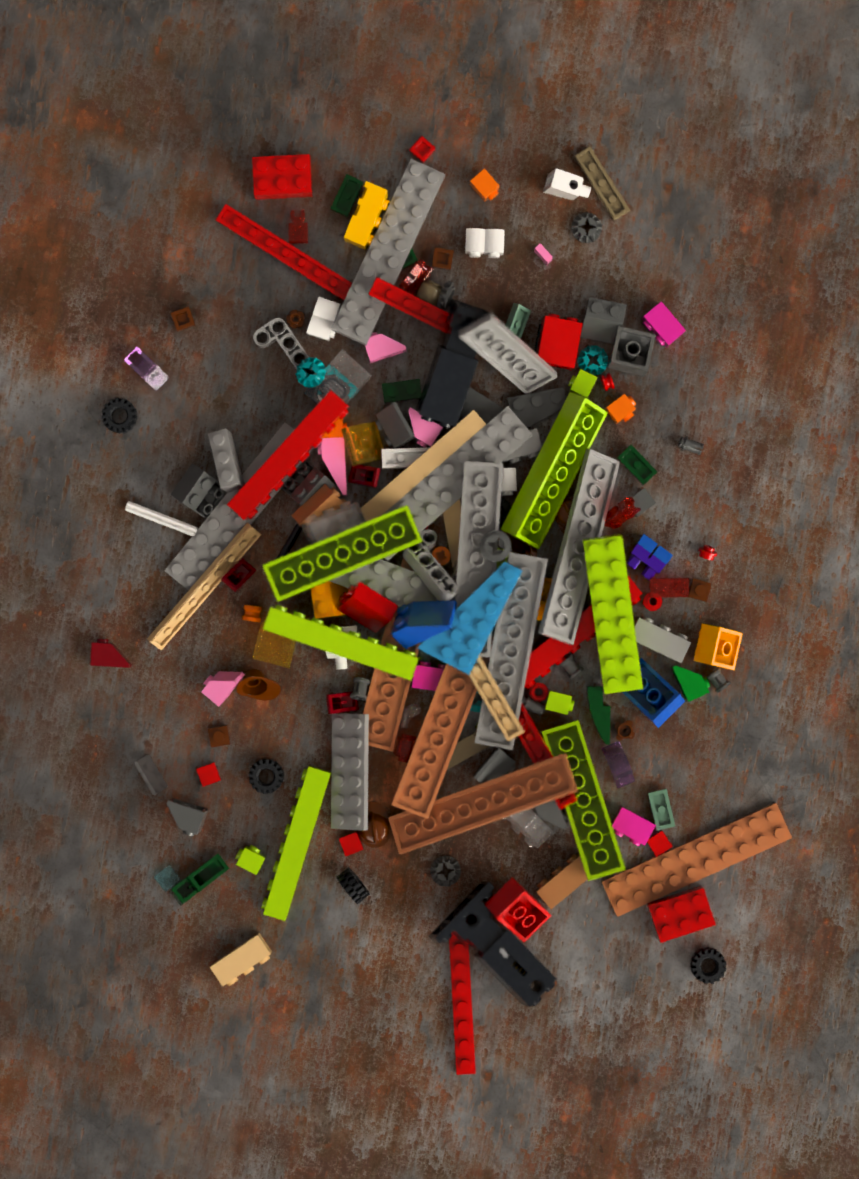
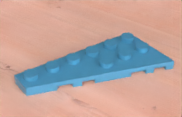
M504 562L456 609L451 628L425 640L417 649L470 675L522 570Z

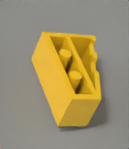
M368 181L365 182L364 187L366 188L362 197L358 200V206L344 235V241L365 250L367 245H371L374 235H372L374 229H378L382 221L380 217L382 211H386L390 203L387 200L388 191Z

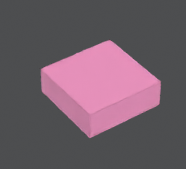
M542 244L535 247L534 252L548 265L552 261L553 256Z

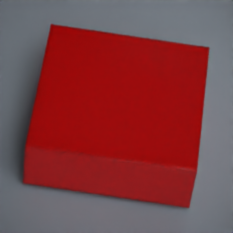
M423 136L409 149L422 163L436 150Z
M215 762L196 769L202 787L221 781Z
M662 830L651 836L647 841L656 857L673 847Z
M357 831L339 838L345 856L364 850Z

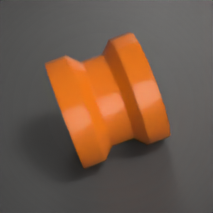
M437 547L432 552L433 557L441 566L446 565L450 561L451 554L446 547Z
M243 606L245 613L242 616V620L261 622L259 616L263 607Z

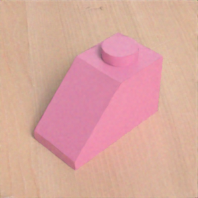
M377 332L372 333L365 346L370 363L407 352L405 345L383 334L377 335Z
M410 407L408 413L414 437L417 440L416 443L423 448H427V446L432 447L443 427L434 421L429 422L421 419L422 415H419L416 410Z
M219 671L214 677L210 675L203 684L206 686L202 693L219 707L232 693L245 674L243 672Z

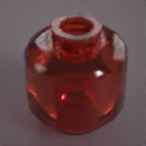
M402 734V736L396 738L393 754L398 757V761L408 763L417 737Z

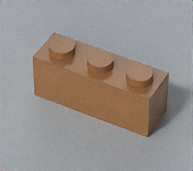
M575 853L566 860V865L562 868L558 866L551 872L552 876L548 880L544 878L536 885L538 887L535 889L537 894L550 909L554 908L587 880L580 854L577 856Z

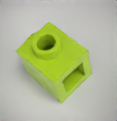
M580 369L577 377L573 375L568 384L571 387L569 392L588 398L598 377Z
M250 845V847L246 846L244 850L240 848L235 857L238 860L236 865L257 875L267 856L260 853L261 850L253 845Z

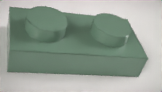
M513 303L505 326L520 339L531 310L520 304Z
M667 789L648 792L656 831L675 827Z

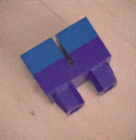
M642 534L637 544L629 553L631 556L626 564L635 570L640 562L643 563L646 568L641 575L650 580L655 574L661 572L673 555L660 545L657 546L658 544L648 536Z

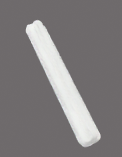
M130 501L125 506V510L190 536H195L198 530L196 526Z

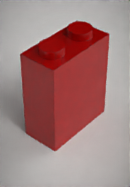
M556 314L544 316L542 318L536 354L550 366L567 370L574 369L583 323L571 317H567V320L560 319L559 315Z
M358 582L355 586L351 585L347 592L342 593L338 600L340 605L337 610L372 632L377 633L391 622L398 605L362 582Z

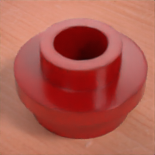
M708 545L699 547L698 550L700 552L699 556L707 560H714L718 553L714 551V547Z
M649 592L643 598V605L649 611H656L662 606V598L656 592ZM651 598L656 599L655 605L649 603Z
M535 683L530 687L529 695L534 701L541 702L547 698L548 688L543 683ZM538 688L542 690L540 696L535 694V690Z

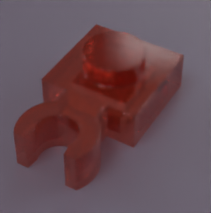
M291 210L290 216L294 223H288L289 244L308 243V223H302L305 220L304 210H301L300 217H295L294 210Z

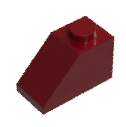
M97 639V643H91L90 666L131 668L130 661L113 643H108L109 639Z

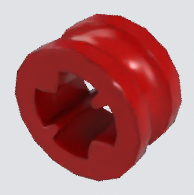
M609 372L606 376L600 375L605 391H608V388H615Z

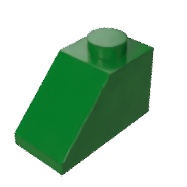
M676 665L671 666L686 702L710 693L708 690L710 684L706 677L703 678L698 673Z

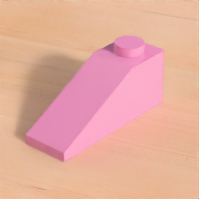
M321 438L323 441L318 446V455H322V459L342 495L347 496L345 438Z

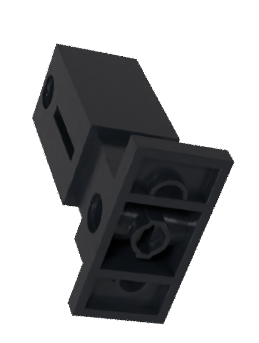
M451 299L449 304L451 308L446 320L449 328L443 346L439 344L437 346L416 408L419 415H422L421 419L432 422L433 419L437 420L439 425L450 428L451 425L455 427L457 425L479 361L475 357L477 352L460 338L459 331L490 314L487 310Z
M481 881L428 937L433 942L439 944L442 942L446 943L452 937V934L457 939L466 941L476 951L474 956L522 1005L534 1007L541 1001L542 998L540 996L545 991L549 992L555 986L554 982L557 978L509 929L500 928L489 917L491 911L481 901H486L493 894L491 891L495 887L490 882ZM467 915H470L469 923H466ZM534 981V987L531 989V983Z

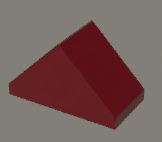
M352 464L348 482L377 489L381 469Z
M242 558L221 578V581L238 593L257 570Z
M353 691L327 694L328 714L359 710L358 700L350 698V693Z

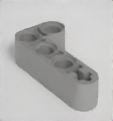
M281 318L272 319L256 330L253 335L255 344L260 348H266L277 341L296 370L299 364L295 362V357L297 355H303L305 359L309 357ZM281 323L283 330L275 332L273 330L275 324ZM266 334L268 339L264 343H259L257 341L258 336ZM287 339H292L294 345L291 348H286L284 342Z
M431 529L423 530L420 533L422 542L404 549L403 558L438 601L454 600L457 585L431 554L437 542V534Z

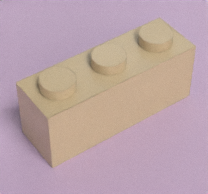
M258 933L213 963L210 969L222 987L226 984L231 986L238 981L237 977L242 973L247 975L253 971L255 964L258 962L263 964L268 961L272 951L261 934Z

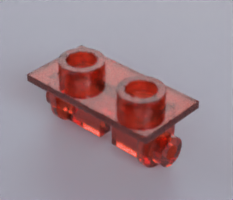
M421 259L416 261L409 271L413 278L411 279L406 275L398 285L399 288L415 296L422 283L430 278L434 268L427 266Z
M626 497L618 503V506H614L607 512L604 526L611 527L612 529L619 528L625 521L633 518L641 508L634 507L635 501L632 497Z
M650 578V598L689 597V578Z

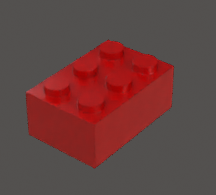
M310 154L252 157L254 197L256 200L313 197Z
M513 877L485 904L491 913L523 942H526L552 916Z
M702 886L647 903L660 943L716 925Z

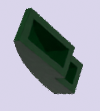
M586 686L588 707L593 724L606 745H610L611 706L603 705V686Z
M216 854L169 891L181 906L230 868L221 856Z

